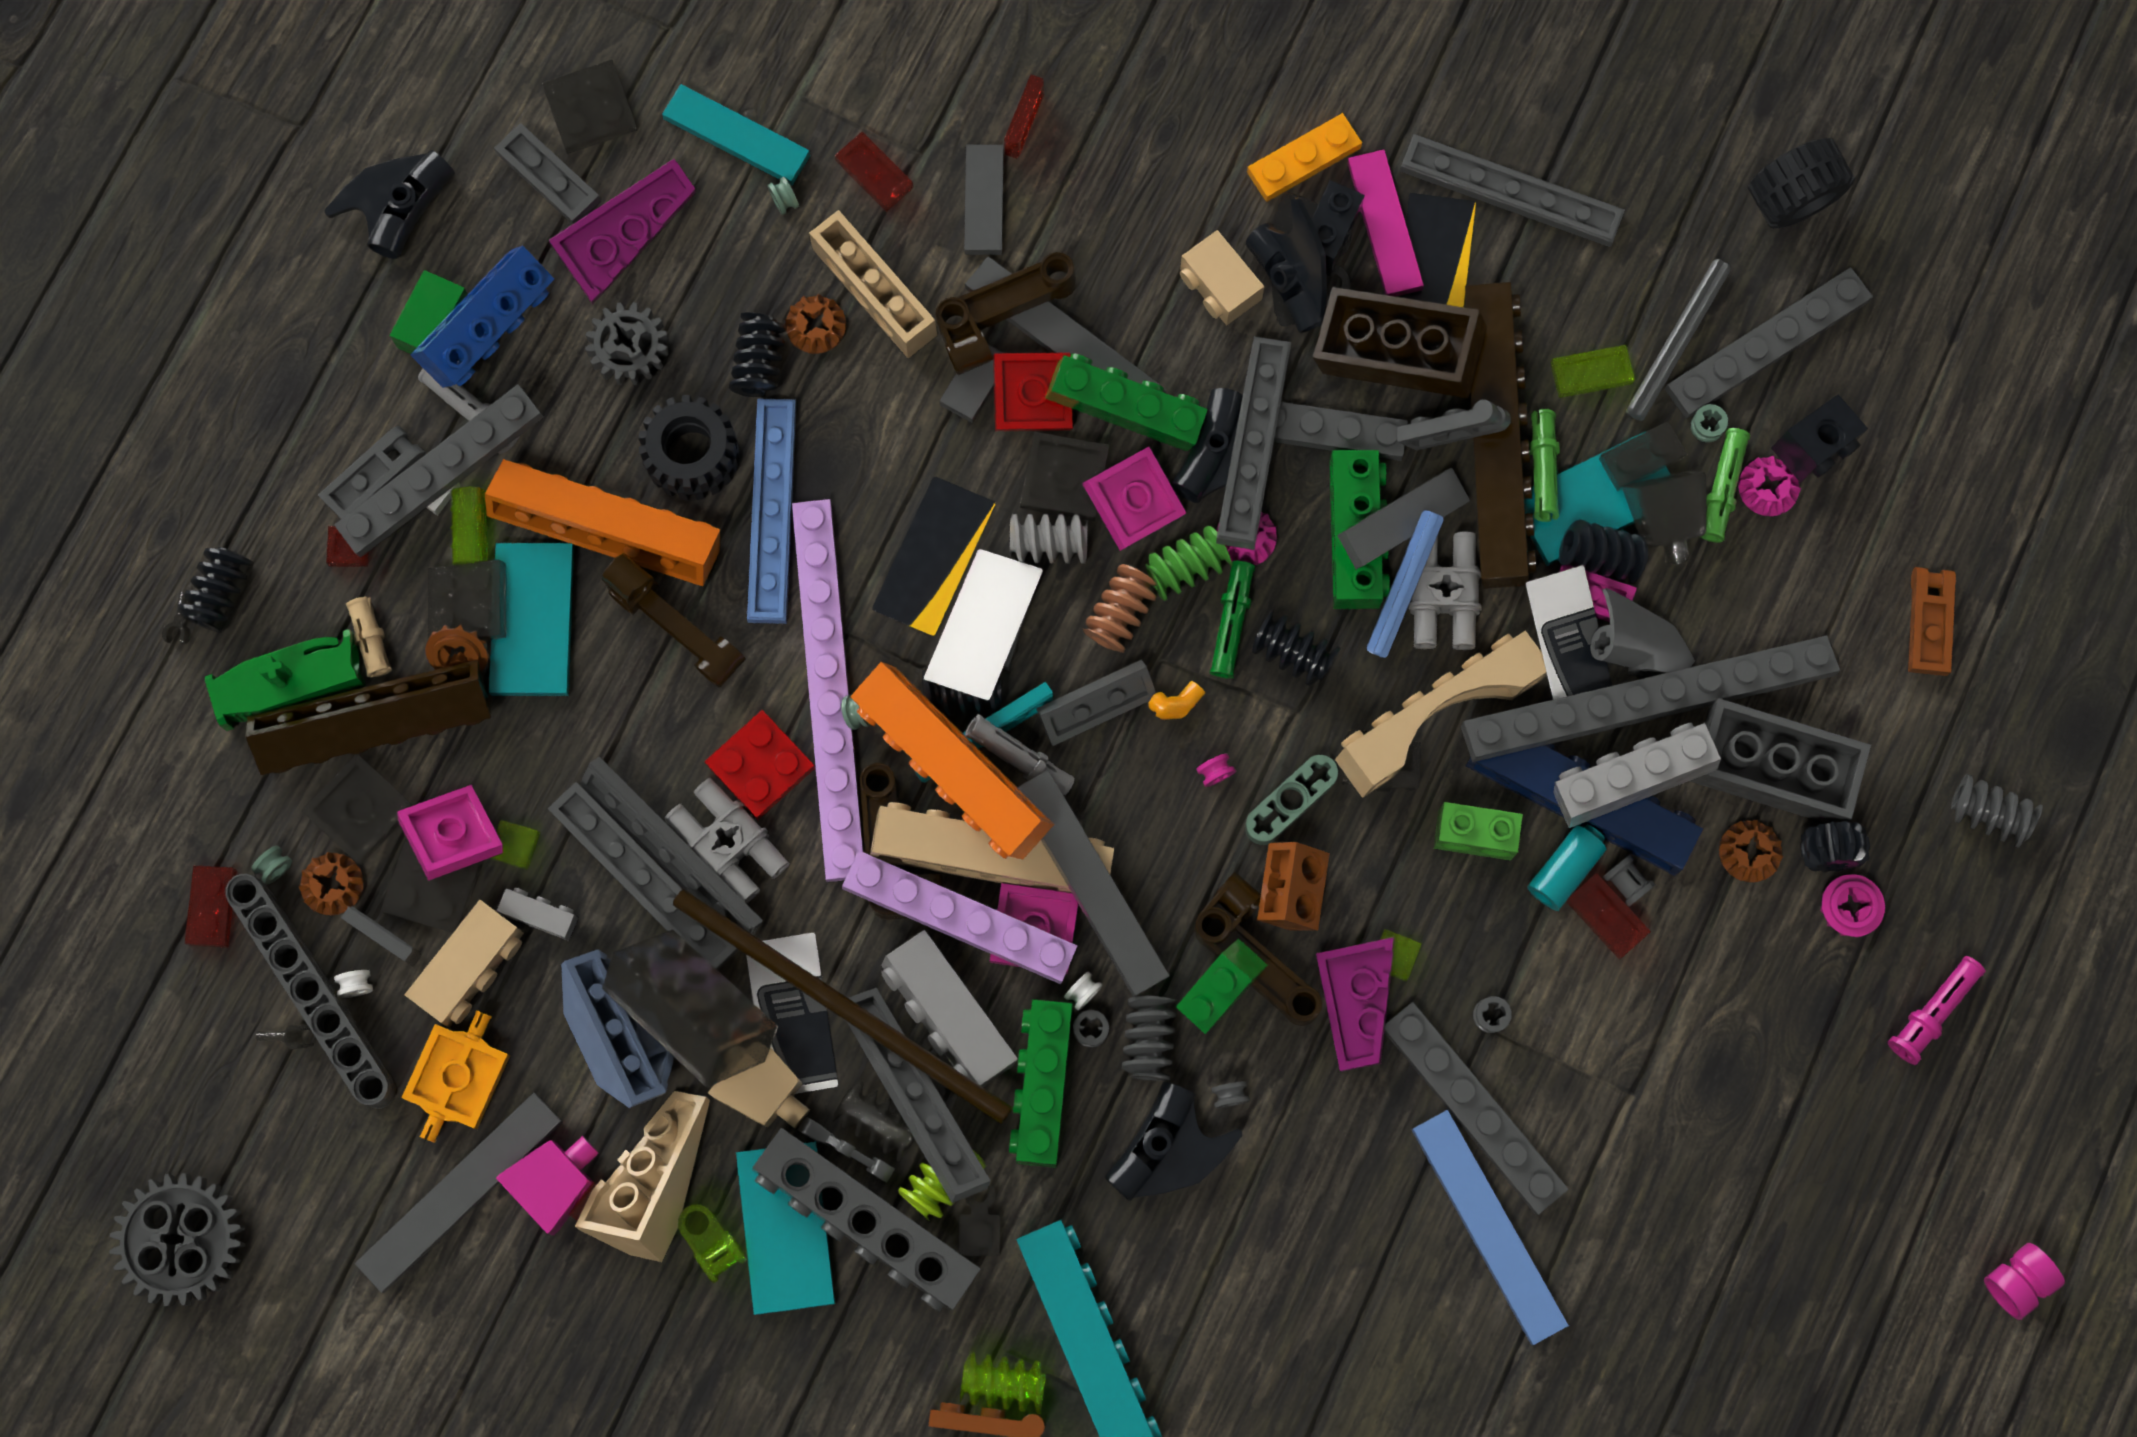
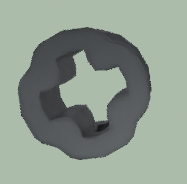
M1631 855L1627 856L1603 876L1606 882L1611 881L1626 898L1625 904L1627 907H1630L1655 886L1653 881H1647L1632 864L1634 859Z

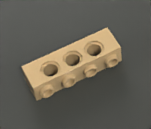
M839 210L809 232L812 248L907 358H910L937 336L935 319Z

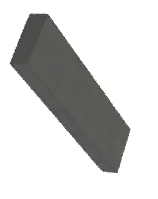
M1451 467L1337 536L1355 569H1358L1412 537L1421 513L1424 510H1429L1445 517L1470 500Z

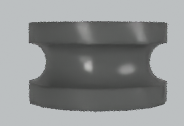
M1490 996L1479 1001L1473 1010V1019L1476 1026L1486 1033H1495L1505 1029L1512 1017L1509 1004L1504 999L1496 996ZM1488 1004H1494V1010L1501 1009L1502 1017L1496 1019L1497 1026L1489 1025L1491 1020L1485 1021L1483 1018V1012L1489 1009Z
M1087 1010L1082 1012L1074 1021V1037L1077 1042L1085 1047L1092 1048L1101 1045L1106 1040L1109 1032L1107 1019L1099 1011ZM1086 1019L1090 1023L1098 1020L1102 1027H1098V1031L1102 1033L1096 1039L1092 1035L1085 1038L1080 1033V1031L1084 1030V1026H1080V1024Z
M1246 1081L1228 1083L1211 1088L1212 1093L1218 1097L1217 1102L1214 1103L1215 1108L1230 1107L1250 1102L1249 1096L1244 1094V1088L1247 1087Z

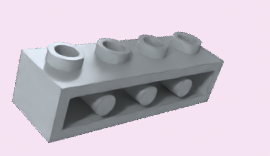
M1692 723L1681 725L1670 732L1671 736L1658 742L1655 737L1648 738L1634 745V751L1622 756H1619L1618 752L1610 753L1599 758L1596 761L1597 766L1582 771L1581 767H1575L1560 774V780L1555 782L1553 793L1568 828L1716 771L1721 757L1706 724L1703 723L1696 727Z
M925 930L885 956L881 964L884 969L881 973L885 982L893 991L897 989L907 1001L905 1008L910 1017L916 1023H923L930 1033L928 1040L933 1049L940 1056L945 1054L954 1066V1069L981 1087H984L1015 1064L1018 1060L1016 1055Z

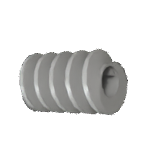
M1012 514L1010 519V557L1012 552H1015L1018 561L1023 563L1027 553L1031 552L1034 562L1039 563L1043 552H1046L1049 562L1055 563L1058 553L1061 552L1065 563H1070L1073 554L1077 553L1081 564H1085L1087 561V522L1085 526H1082L1079 515H1074L1070 526H1067L1063 514H1059L1055 525H1051L1048 515L1043 514L1040 524L1036 525L1033 515L1028 514L1024 525H1021L1017 514Z

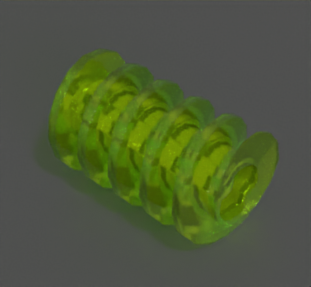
M970 1352L964 1364L960 1403L965 1394L968 1393L971 1405L976 1406L981 1396L985 1395L987 1407L993 1408L998 1397H1001L1004 1410H1009L1014 1399H1017L1020 1412H1025L1030 1402L1034 1401L1036 1413L1041 1414L1046 1373H1042L1039 1360H1035L1030 1371H1026L1023 1358H1019L1014 1368L1010 1369L1007 1356H1002L998 1366L994 1367L991 1354H986L981 1365H977L975 1353Z

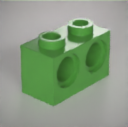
M1444 802L1438 811L1433 849L1511 861L1518 853L1523 814Z

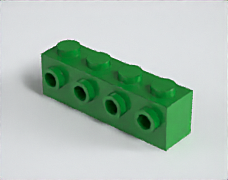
M1072 353L1070 357L1064 355L1057 363L1045 397L1046 399L1184 451H1188L1196 445L1208 410L1199 406L1200 401L1185 394H1178L1177 397L1164 393V387L1157 383L1143 380L1142 384L1127 379L1128 374L1120 369L1107 367L1106 370L1092 366L1093 361L1083 355Z
M1333 450L1329 461L1333 609H1379L1383 597H1387L1390 590L1389 574H1382V560L1388 559V551L1366 565L1355 569L1337 535L1387 505L1386 499H1380V486H1385L1386 464L1379 463V450Z
M1032 999L1031 1010H1023L1021 1033H1027L1029 1036L1027 1049H1019L1017 1073H1025L1023 1089H1015L1013 1113L1021 1114L1019 1130L1011 1129L1009 1153L1016 1154L1017 1164L1057 1168L1072 1003Z

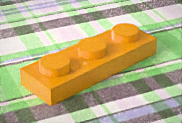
M1341 113L1249 165L1247 174L1264 200L1268 202L1361 149L1362 141L1344 114Z

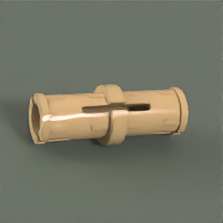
M359 597L346 603L354 626L355 635L353 640L354 644L359 646L362 653L367 677H379L391 672L392 668L383 644L385 634L383 629L378 627L371 598Z

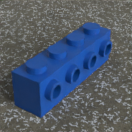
M524 246L510 250L410 355L442 388L455 384L458 386L463 385L475 373L472 366L480 358L483 360L487 359L499 348L500 344L497 340L505 331L509 334L521 325L525 319L521 314L530 305L534 308L548 296L549 291L546 288L553 282L554 278Z

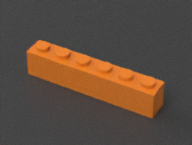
M503 459L485 492L488 517L613 558L624 553L641 567L696 585L704 586L720 552V529L706 522H696L678 516L669 510H659L641 504L632 498H622L604 492L595 486L588 487L570 481L561 475H551L533 469L524 463H514Z
M880 662L850 696L860 706L857 709V713L870 725L875 726L878 724L886 732L882 736L883 739L896 751L901 752L904 750L912 758L909 765L922 777L927 778L930 776L938 784L935 788L938 795L951 805L956 803L964 811L962 815L964 821L978 832L982 829L991 838L988 842L990 847L1001 857L1006 859L1009 856L1023 860L1055 825L896 667Z

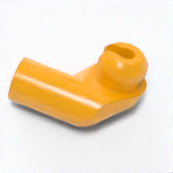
M1190 681L1178 696L1166 697L1163 692L1155 693L1149 700V709L1156 712V717L1162 720L1181 719L1204 696L1205 691L1197 683Z

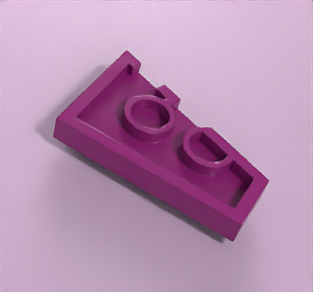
M1394 937L1316 954L1341 1072L1381 1064L1396 940Z

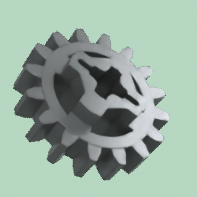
M621 302L617 303V312L611 313L607 308L602 309L605 319L601 321L593 318L591 322L596 331H588L585 335L588 342L592 343L586 346L585 349L588 357H593L590 362L594 370L602 368L601 374L605 380H608L614 374L618 385L623 384L625 377H630L633 385H638V376L641 374L650 380L652 376L649 369L654 367L661 370L663 365L658 357L668 356L669 354L667 346L663 345V343L669 341V337L666 331H661L664 325L660 317L653 319V313L650 308H646L640 313L639 307L635 302L632 303L629 310H624ZM610 331L608 341L603 343L607 333ZM620 335H622L625 340H628L629 343L633 344L632 346L635 351L634 353L630 350L629 347L627 348L624 344H622ZM651 345L648 354L644 356L646 347Z

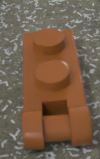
M1914 567L1912 571L1908 672L1948 676L1951 673L1956 584L1955 571L1941 570L1940 573L1929 572L1928 568ZM1928 587L1938 588L1939 596L1928 595Z
M945 1402L940 1403V1410H930L928 1425L929 1427L1008 1437H1040L1045 1429L1043 1418L1037 1414H1029L1022 1420L1006 1419V1410L981 1407L980 1415L964 1413L965 1405Z

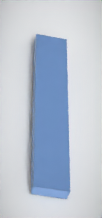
M757 399L747 608L748 623L787 624L796 427V400Z
M1446 1110L1413 1128L1414 1136L1530 1344L1535 1345L1569 1326L1449 1111Z

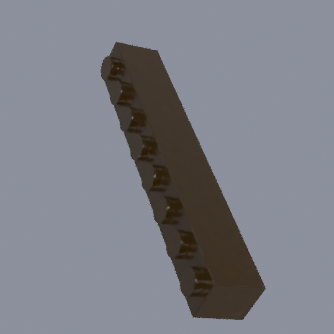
M1511 282L1465 286L1466 308L1480 310L1487 326L1471 386L1472 409L1478 401L1487 400L1507 410L1511 416L1510 424L1505 430L1473 438L1481 580L1483 589L1526 586V583L1530 581L1529 574L1537 573L1535 550H1528L1527 536H1534L1533 513L1525 512V499H1532L1531 476H1523V463L1530 462L1529 439L1521 440V426L1528 425L1527 404L1519 403L1518 392L1520 389H1526L1524 366L1517 367L1516 353H1523L1522 330L1515 331L1514 317H1521L1520 294L1513 295Z

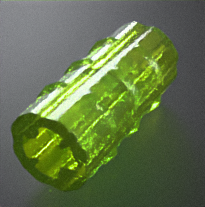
M457 487L451 491L450 511L452 513V526L450 529L452 530V545L450 547L452 548V565L458 569L473 570L488 566L487 549L489 546L487 545V530L489 528L487 527L486 491L480 487Z

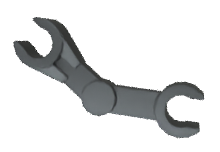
M806 1116L797 1129L812 1140L829 1147L831 1145L844 1156L852 1157L867 1166V1172L886 1183L895 1168L876 1157H873V1159L868 1158L846 1141L836 1139V1136L829 1132L827 1128Z

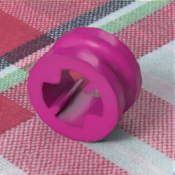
M1227 753L1206 761L1196 769L1198 774L1205 776L1203 781L1205 787L1215 785L1236 772L1235 767H1230L1227 763L1229 760Z

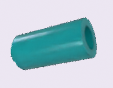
M1577 825L1574 826L1527 886L1530 893L1547 907L1559 911L1607 850L1603 843L1605 837L1590 825H1585L1584 828Z

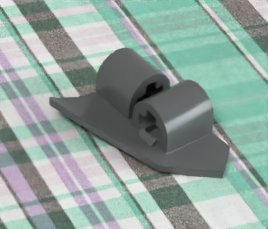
M1609 588L1602 589L1609 609L1610 625L1600 627L1591 639V654L1596 660L1628 667L1627 673L1637 677L1657 676L1690 668L1695 660L1673 624Z

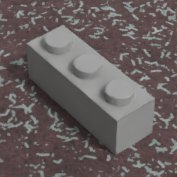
M516 887L513 891L505 890L496 912L512 920L569 941L578 920L572 914L573 909L560 905L559 908L550 905L551 901L537 896L536 900L527 897L528 892Z

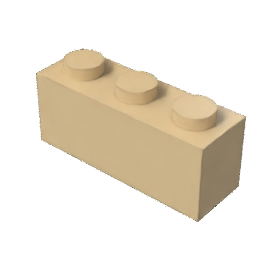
M479 900L408 989L405 996L443 1025L450 1028L454 1022L459 1024L472 1008L470 1001L478 991H486L497 977L495 970L503 959L510 960L517 953L522 945V941L519 939L524 933L483 901Z

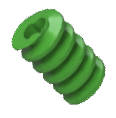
M1204 527V539L1198 533L1190 534V545L1183 539L1177 540L1176 552L1170 546L1163 547V559L1156 553L1149 554V566L1145 564L1148 576L1156 582L1154 588L1163 601L1168 600L1166 588L1171 587L1179 595L1181 594L1180 581L1184 580L1193 588L1195 587L1194 574L1197 573L1207 581L1209 580L1207 568L1212 567L1218 574H1221V561L1225 560L1232 566L1226 546L1216 544L1218 532L1213 527Z

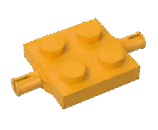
M476 1010L467 1032L451 1031L437 1024L434 1025L401 1097L419 1105L426 1113L430 1114L419 1137L435 1143L444 1121L460 1122L478 1129L510 1058L509 1054L492 1048L482 1039L487 1025L492 1018L491 1016Z

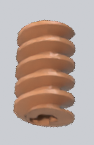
M1121 564L1117 568L1119 577H1113L1109 581V586L1112 590L1103 591L1101 598L1104 603L1095 604L1093 611L1096 616L1087 617L1086 625L1088 629H1083V632L1099 645L1124 653L1126 649L1118 641L1119 638L1132 640L1133 634L1126 628L1127 625L1140 627L1141 622L1134 615L1135 612L1147 614L1149 609L1142 600L1155 601L1157 596L1150 590L1151 586H1156V582L1151 577L1134 567Z

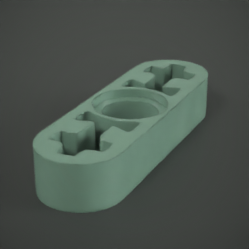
M1315 755L1309 758L1251 811L1245 823V832L1248 838L1259 845H1267L1276 840L1334 786L1338 777L1336 763L1325 755ZM1312 766L1321 769L1323 766L1327 767L1326 777L1329 781L1317 780L1310 787V790L1316 793L1313 796H1310L1307 788L1302 783L1296 781L1300 777L1305 784L1313 775ZM1286 790L1298 791L1303 799L1302 806L1296 810L1284 808L1280 801L1281 794ZM1273 803L1277 813L1287 820L1283 823L1278 816L1270 825L1271 834L1268 835L1265 831L1257 834L1254 831L1257 825L1254 819L1258 817L1262 821L1266 820L1273 812V809L1267 806Z

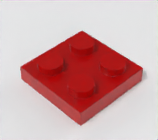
M1070 352L994 353L995 432L1072 430V408L1045 398L1057 363L1064 355L1070 357Z
M763 710L704 761L707 767L744 804L757 820L815 769V765Z

